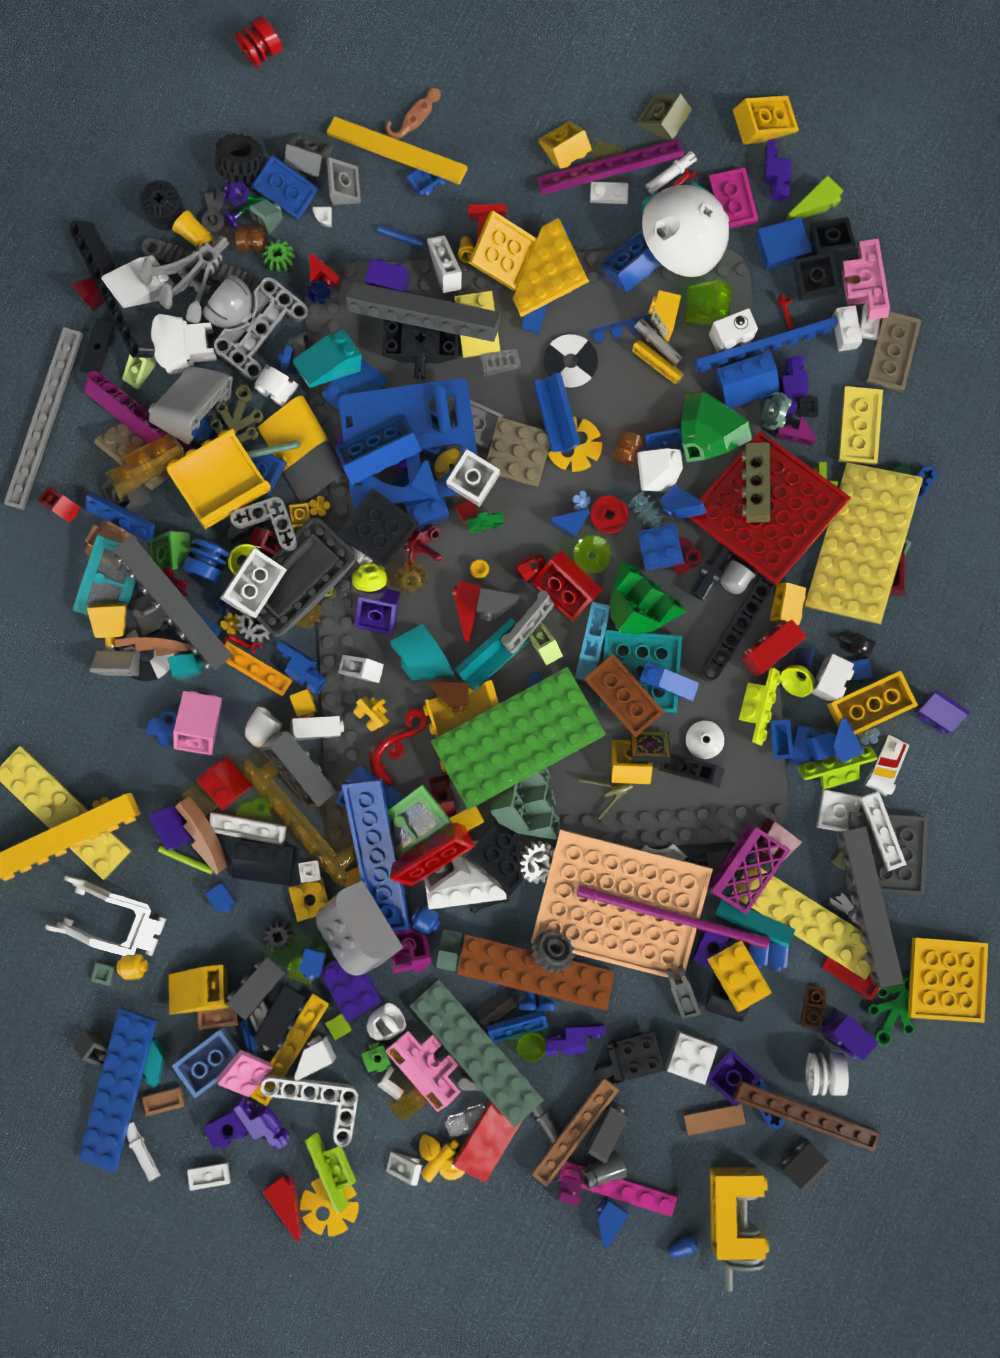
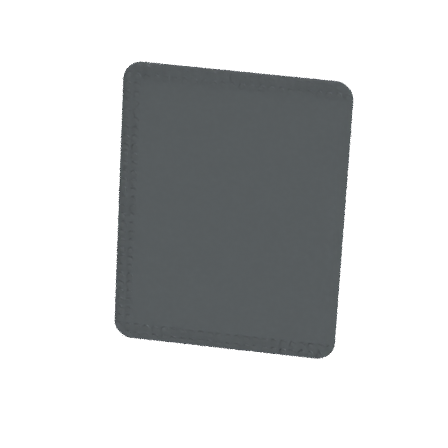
M726 247L722 258L708 273L696 277L676 274L661 265L628 292L618 288L599 267V264L616 250L575 252L589 282L574 289L571 293L548 303L539 335L521 330L524 316L521 317L513 300L516 291L511 290L471 264L462 262L459 258L455 259L461 270V290L446 293L442 292L432 259L387 261V263L392 265L401 264L408 269L410 284L407 293L455 303L454 296L492 291L495 311L500 312V328L498 330L500 353L463 358L459 335L458 359L440 364L426 363L425 379H421V371L419 372V379L414 378L415 363H402L382 356L383 319L348 312L346 297L353 282L365 284V277L370 262L328 266L341 279L342 284L338 289L333 286L329 287L322 279L314 288H312L311 282L309 283L305 296V305L308 308L306 332L310 334L313 345L329 334L345 330L362 354V359L389 379L382 389L462 378L468 383L470 400L503 414L505 419L542 430L546 429L533 381L549 378L544 367V354L549 344L563 335H579L587 339L594 346L598 356L597 370L587 383L578 387H565L572 415L577 418V428L582 419H586L594 424L601 434L600 437L592 440V442H602V451L598 460L595 461L586 456L591 467L583 471L572 472V463L570 461L567 469L563 470L552 462L547 453L538 488L498 477L481 506L474 505L479 513L488 512L489 515H492L494 512L503 511L505 524L495 529L487 528L483 532L470 533L467 525L464 526L455 510L457 505L469 501L461 495L443 497L450 518L434 524L439 528L440 536L438 539L428 542L430 548L442 555V560L436 561L424 552L416 554L413 570L406 569L409 553L402 546L384 570L387 578L390 580V586L386 589L401 592L392 635L355 627L359 594L355 593L352 589V574L361 566L360 564L348 570V580L343 579L334 586L337 590L335 598L324 597L318 603L320 673L323 677L327 678L326 685L321 691L322 717L339 716L340 721H343L344 732H341V736L323 738L325 778L328 777L333 782V788L336 790L326 800L327 831L332 844L344 856L357 861L347 809L335 802L342 790V784L347 781L348 777L359 765L372 773L367 752L373 753L375 747L382 740L393 734L415 729L421 724V720L415 717L411 720L412 727L409 728L406 725L405 716L411 709L418 708L424 711L423 705H426L425 700L437 698L431 691L429 682L465 683L454 669L508 620L512 618L516 623L519 622L526 614V611L536 602L540 591L531 583L535 577L525 583L517 573L514 565L529 555L536 553L544 556L546 565L561 550L603 589L593 602L610 606V596L620 563L624 561L636 566L648 581L650 579L654 580L663 587L660 591L676 597L686 609L683 615L655 631L647 633L682 636L680 675L699 683L694 700L692 702L678 697L677 713L664 712L643 731L669 732L671 754L718 765L725 769L720 788L659 771L661 763L652 762L651 784H632L633 789L623 794L600 820H597L599 814L614 798V795L604 797V793L611 791L610 787L579 782V778L612 783V739L630 740V732L609 708L599 707V696L586 682L575 680L606 735L547 767L551 778L548 781L549 790L554 792L556 805L553 808L555 814L560 819V829L629 847H644L645 845L651 847L670 846L671 844L689 845L737 842L749 823L761 829L766 818L769 817L780 826L783 824L788 811L785 759H774L771 723L767 724V737L761 746L752 742L756 724L739 720L747 684L754 683L766 686L770 668H775L779 671V663L777 661L764 673L755 678L741 661L745 657L743 653L754 644L756 646L760 645L757 641L767 633H774L772 629L776 627V622L770 621L774 593L773 591L771 592L720 676L711 682L704 681L700 676L701 668L757 581L760 573L755 569L751 571L756 576L749 582L745 591L741 594H732L726 591L721 585V576L717 583L712 586L704 601L697 599L689 593L699 578V573L707 560H710L713 552L721 543L688 518L676 519L673 516L668 517L663 513L659 501L667 492L641 490L637 456L638 452L645 451L643 442L645 435L681 428L686 394L705 391L723 403L714 378L716 369L721 367L717 365L712 367L710 371L701 373V371L694 372L692 365L697 359L716 354L709 337V332L715 321L746 309H750L754 318L750 271L746 262L735 251ZM659 290L681 295L673 332L668 344L683 357L675 367L683 372L684 376L677 384H674L633 353V345L641 340L670 362L653 344L648 343L640 332L632 333L629 329L630 325L621 327L623 333L619 338L612 336V329L602 331L605 338L600 343L594 341V333L588 334V330L649 315L653 296L657 297ZM567 354L563 359L564 365L568 368L576 367L578 364L577 356ZM754 355L747 356L746 359L752 358ZM736 360L730 361L728 365L736 363ZM329 381L309 388V405L335 449L342 425L340 413L324 401L322 397V392L332 382ZM449 396L447 397L449 419L455 421V426H457L454 398ZM430 399V410L437 412L435 399ZM760 400L732 408V410L749 420L752 438L759 431H762ZM346 418V425L353 427V423ZM582 431L577 432L580 444L586 443L588 439L587 434ZM746 443L727 453L693 462H687L685 453L681 452L683 469L675 485L699 500L746 447ZM460 445L446 446L443 452L453 448L462 451V447ZM476 445L477 455L486 461L489 448L486 450ZM574 449L561 453L564 457H571L574 454ZM419 452L421 466L424 461L428 460L435 475L434 466L436 459ZM389 466L381 472L373 474V476L386 484L398 486L395 477L408 472L400 473L395 471L394 467ZM346 476L347 480L343 483H330L313 496V500H316V502L318 496H323L325 501L330 503V509L325 510L327 514L324 517H320L317 514L314 518L321 519L337 535L357 509L351 501L348 476ZM361 482L354 483V486L361 485ZM580 491H585L586 496L591 498V503L588 505L589 512H591L592 506L599 498L607 495L615 496V498L625 502L629 512L625 527L615 534L599 533L592 525L589 513L575 539L552 526L551 518L576 512L573 509L576 503H573L572 498L574 495H578ZM404 502L395 504L407 513ZM607 510L604 517L611 520L615 514ZM675 523L678 536L689 539L693 544V548L699 550L702 554L701 563L696 567H691L683 575L674 574V566L647 572L637 532ZM340 537L350 548H352L351 544H349L346 540ZM733 553L723 569L725 571L732 560L746 568L747 565L746 562ZM694 555L689 556L690 561L696 560ZM478 559L486 561L489 566L487 576L481 579L473 577L470 572L472 562ZM532 561L530 565L531 568L535 570L537 568V563ZM459 581L480 585L484 589L518 594V605L496 620L492 619L491 622L480 620L476 612L470 643H465L455 597L452 596L454 586H458ZM757 588V595L764 597V591ZM591 604L573 622L555 605L553 606L551 611L542 620V623L556 640L563 656L546 666L531 641L528 642L486 680H492L499 704L526 690V681L535 671H539L542 679H545L568 667L575 679ZM747 604V611L754 613V607L751 604ZM610 608L606 630L618 631L611 619ZM737 620V627L744 629V622ZM423 624L448 660L454 676L442 675L436 676L434 679L423 678L412 681L401 668V658L391 647V640ZM727 636V643L734 645V638ZM604 640L597 667L603 663ZM620 646L618 654L620 656L628 655V648ZM640 647L637 649L639 657L645 658L648 653L645 648ZM658 649L656 656L659 659H665L667 653L663 649ZM717 652L716 658L724 661V654ZM342 656L367 658L384 664L379 683L339 674L338 670ZM642 666L637 667L635 670L636 675L639 677L643 669ZM707 668L706 674L709 677H714V670ZM780 683L776 688V701L772 704V717L770 721L783 720ZM654 688L653 693L656 697L660 698L664 695L663 691ZM365 696L369 700L375 697L378 702L382 699L386 701L383 707L387 712L384 715L389 719V722L374 731H370L366 726V723L371 719L367 714L360 719L353 713L358 705L356 702ZM427 716L428 724L432 723L430 716ZM699 721L713 722L723 732L724 746L721 752L713 758H697L690 753L686 746L687 731L693 724ZM429 725L421 732L399 740L405 748L404 754L400 759L392 760L387 754V749L394 750V746L387 747L382 753L381 766L385 764L384 770L394 780L390 787L405 797L422 784L432 796L429 779L447 775L446 771L442 772L439 762L441 760L431 743L432 740L436 739V735H431ZM704 736L702 739L703 742L708 743L709 737ZM448 775L458 814L467 808ZM493 797L477 805L485 822L468 830L472 841L480 840L497 821L490 812ZM421 800L416 805L423 810L410 828L416 836L438 824ZM409 833L405 835L401 843L412 838ZM519 833L516 836L519 851L524 853L526 852L525 846L530 848L531 842H534L536 845L538 841H542L544 844L547 842L554 849L557 843V839L553 840Z

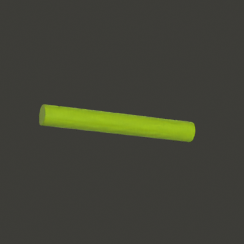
M163 845L159 847V853L212 875L213 870L209 865L174 850L166 851Z

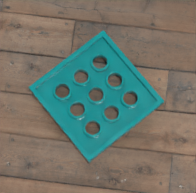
M605 630L603 662L614 654L637 681L639 676L636 675L635 670L639 666L643 667L646 662L680 675L682 636L649 633L631 635L626 632ZM620 646L627 647L628 655L620 656L618 648ZM643 647L647 650L648 654L645 658L637 655L638 648ZM658 649L666 651L667 656L665 659L657 658L656 651ZM641 684L664 712L677 713L678 696L664 692V695L658 698L653 693L654 688ZM600 699L599 707L608 708L606 704Z

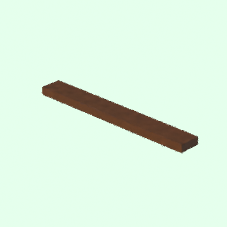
M741 1080L738 1081L732 1098L734 1101L872 1152L875 1151L881 1134L878 1131Z

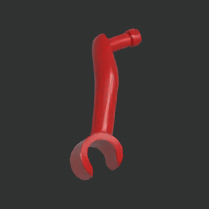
M687 167L685 174L673 186L681 185L686 179L693 180L697 169H695L693 174H690L688 172L689 167Z
M782 294L777 298V303L782 306L786 326L791 331L797 329L791 321L787 305L792 301V297L789 296L785 300V294Z
M227 634L228 637L222 640V643L225 645L231 639L234 643L251 649L256 655H258L255 652L256 646H260L264 650L260 643L251 644L232 634Z

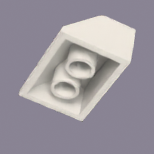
M254 548L249 552L220 599L237 610L256 618L287 569Z

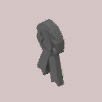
M220 189L217 190L216 198L213 191L209 194L205 193L208 211L202 216V225L210 233H218L225 226L224 216L220 212L224 203V191Z
M842 891L841 894H836V899L830 897V901L826 905L848 915V922L854 927L861 929V926L856 921V906L852 904L846 892Z

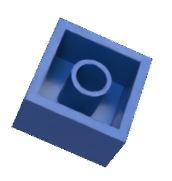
M675 523L637 532L647 572L685 564Z

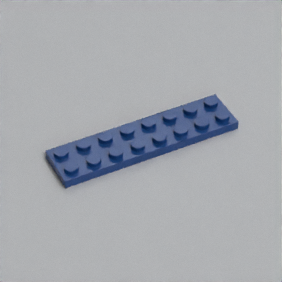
M382 778L345 782L342 784L361 881L364 882L392 930H409L411 925L403 884L390 879L392 864L398 859Z
M124 1007L119 1008L78 1160L110 1172L117 1171L158 1019Z

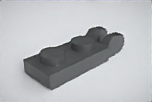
M683 965L678 966V971L682 980L675 981L672 969H666L670 988L682 1020L701 1015L699 1004Z

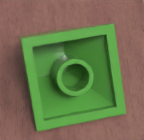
M169 531L153 537V540L149 542L150 557L160 569L171 567L172 570L178 568L190 553V533Z

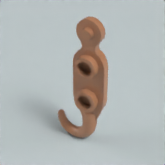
M431 88L428 91L427 98L418 100L404 117L402 128L398 132L391 131V121H388L386 133L389 137L400 139L408 132L417 129L431 113L432 103L440 99V91L437 88Z

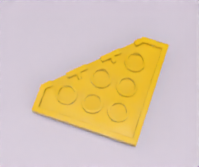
M559 218L542 226L514 294L513 300L521 317L589 282Z

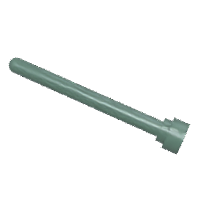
M292 441L246 452L250 458L296 449L301 446V443L299 441Z

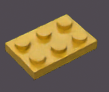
M742 941L707 959L737 1012L744 1010L772 993Z

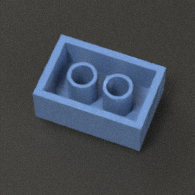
M223 1027L172 1065V1067L193 1097L196 1098L217 1082L218 1076L241 1049L226 1028Z

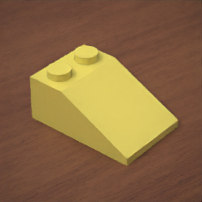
M492 291L454 296L455 303L495 311ZM498 333L494 342L460 335L463 358L500 353Z

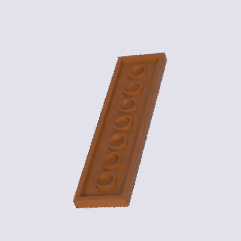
M464 935L456 975L607 1011L614 971L572 961L565 971L560 969L558 973L554 971L548 973L547 970L541 969L535 963V958L531 955L533 951Z

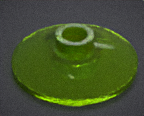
M595 535L580 539L575 545L573 552L576 565L587 573L603 571L609 565L612 556L611 548L607 541ZM594 553L596 557L591 559L588 554Z

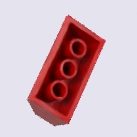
M457 822L451 823L442 832L433 834L428 841L416 845L409 853L400 855L399 859L392 864L390 879L413 886L475 847L466 826Z

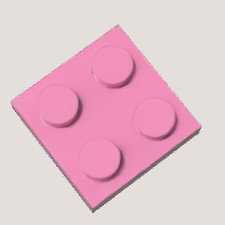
M240 1050L216 1081L220 1086L249 1097L273 1067L270 1062Z

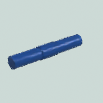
M379 225L377 230L379 233L423 248L425 244L423 240Z

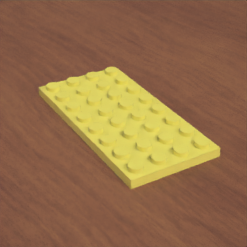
M852 463L846 464L839 489L849 495L851 500L828 525L805 607L881 625L923 481L922 477Z

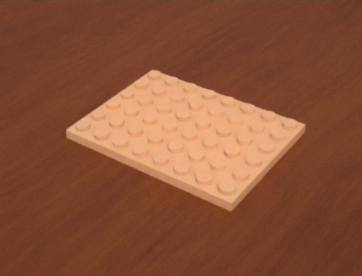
M560 829L531 943H534L533 941L541 932L546 934L548 930H551V932L557 930L559 933L565 934L568 940H571L570 943L574 947L573 954L667 978L666 969L671 968L675 980H682L678 966L683 965L686 970L697 928L600 901L576 896L579 885H583L604 893L700 919L713 869L696 863Z

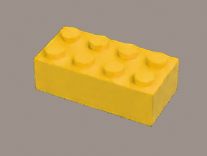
M902 671L891 674L826 704L837 728L841 717L845 715L855 734L918 706Z

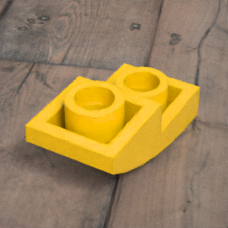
M309 502L289 505L292 527L295 534L311 519Z

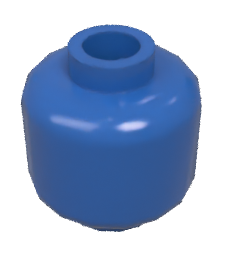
M423 905L421 908L417 907L410 920L413 922V928L426 935L432 930L436 932L441 922L438 920L439 913L429 909L426 905Z

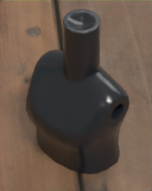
M857 632L852 637L840 633L837 638L838 641L848 644L849 653L866 659L869 658L875 645L874 640L868 639Z

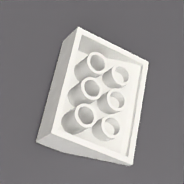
M479 840L472 841L474 846L477 844ZM470 850L463 853L462 856L472 875L456 886L432 893L429 892L426 886L429 909L504 900L507 898L506 893L465 858Z

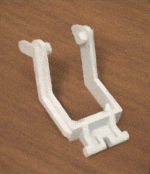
M65 876L64 880L73 883L72 885L76 886L75 892L84 895L85 892H88L107 902L133 909L136 914L126 941L121 944L96 938L72 926L74 920L66 917L63 922L58 921L56 926L46 924L45 929L66 933L89 946L124 956L134 955L137 947L145 949V954L153 955L158 939L154 938L153 935H161L166 918L159 916L158 920L149 917L151 910L146 903L111 893L84 879Z

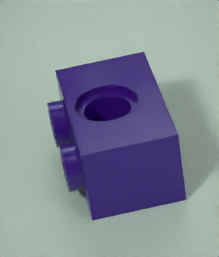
M703 930L691 959L712 969L707 959L727 949L731 943V938ZM711 942H716L717 944L715 952L708 951V945Z
M235 1110L214 1119L203 1127L213 1149L217 1147L222 1149L231 1144L230 1140L236 1137L239 1140L249 1134ZM224 1125H231L233 1133H227L224 1130Z

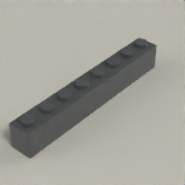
M353 282L346 297L348 312L494 342L500 328V312Z
M133 535L113 549L115 554L113 557L120 566L123 564L128 569L126 571L127 575L132 580L136 579L140 584L138 587L145 596L148 594L153 599L151 601L152 605L157 610L161 609L165 614L163 616L170 626L173 624L178 629L176 633L182 640L186 639L189 642V649L194 655L199 654L203 659L201 663L207 670L211 669L214 672L232 658L229 650Z
M866 827L838 832L837 842L844 852L842 863L848 872L846 880L853 893L851 894V901L856 906V921L862 930L860 938L867 951L865 959L871 968L870 980L877 988L902 984L904 982Z

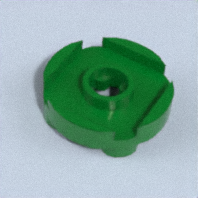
M503 511L494 512L492 515H489L488 512L477 514V518L466 520L470 533L483 532L487 528L495 529L505 524Z

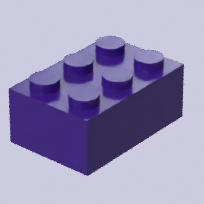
M337 959L323 966L321 976L346 1022L383 1001L368 972L363 975L349 974L340 966Z
M836 1008L822 1022V1028L824 1029L822 1033L837 1043L838 1048L855 1060L859 1058L864 1061L879 1044L854 1019Z

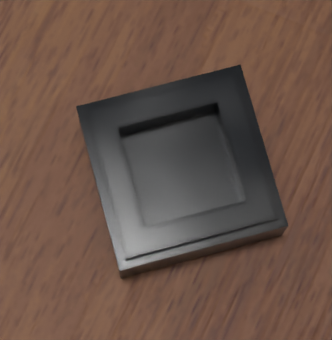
M799 397L798 417H818V397Z

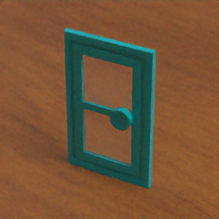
M97 535L73 607L74 611L89 616L87 608L90 604L127 603L128 607L137 580H132L126 573L128 569L123 564L120 566L113 557L115 555L113 549L121 544V542Z

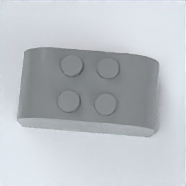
M363 881L341 890L317 912L316 923L323 939L327 942L340 966L349 974L363 975L385 963L403 948Z

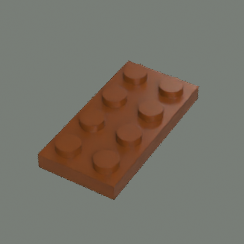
M614 654L584 678L585 682L634 738L664 713L663 709Z

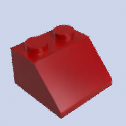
M228 757L209 768L196 779L222 811L253 787Z

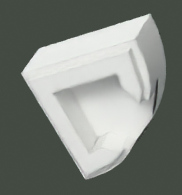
M313 207L314 216L317 221L326 227H332V208Z

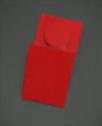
M311 253L309 260L312 288L322 279L329 287L333 286L338 289L342 284L340 277Z

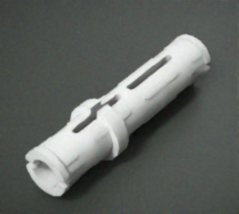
M689 151L681 159L673 161V165L646 184V188L649 187L647 190L654 194V192L678 174H683L687 167L697 161L696 157L693 158L695 154Z
M134 1122L130 1123L126 1134L130 1143L129 1147L135 1152L150 1182L160 1176V1173L143 1142L145 1141L144 1138H141Z

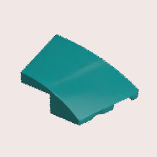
M423 624L391 640V647L401 658V668L412 681L423 678L434 679L436 676L442 675L454 676L448 660Z

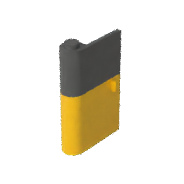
M304 396L292 399L257 427L268 447L292 441H299L301 443L299 448L273 453V456L287 463L283 473L301 503L307 502L330 483L341 484L347 480V474L335 449Z

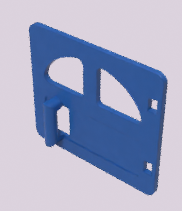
M458 378L344 394L339 398L344 443L404 414L421 450L460 445L462 452L458 462L466 449L477 455L469 389L465 379ZM449 396L454 398L457 426L455 427L450 425L447 397ZM430 399H435L439 429H433ZM346 417H352L353 427L347 428ZM419 452L412 457L406 458L409 484L406 487L386 484L373 475L361 481L359 486H354L349 480L351 501L354 507L358 508L373 488L394 504L432 499L414 490L411 486L421 468ZM456 465L445 476L435 481L439 497L460 495L446 485V481Z

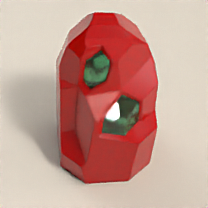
M532 554L514 565V568L526 583L538 575L544 568L545 558L542 554Z

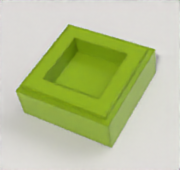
M342 1013L325 1023L334 1040L353 1030L349 1022H346Z

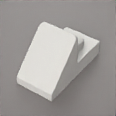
M391 1152L386 1172L410 1185H417L422 1165L418 1158Z

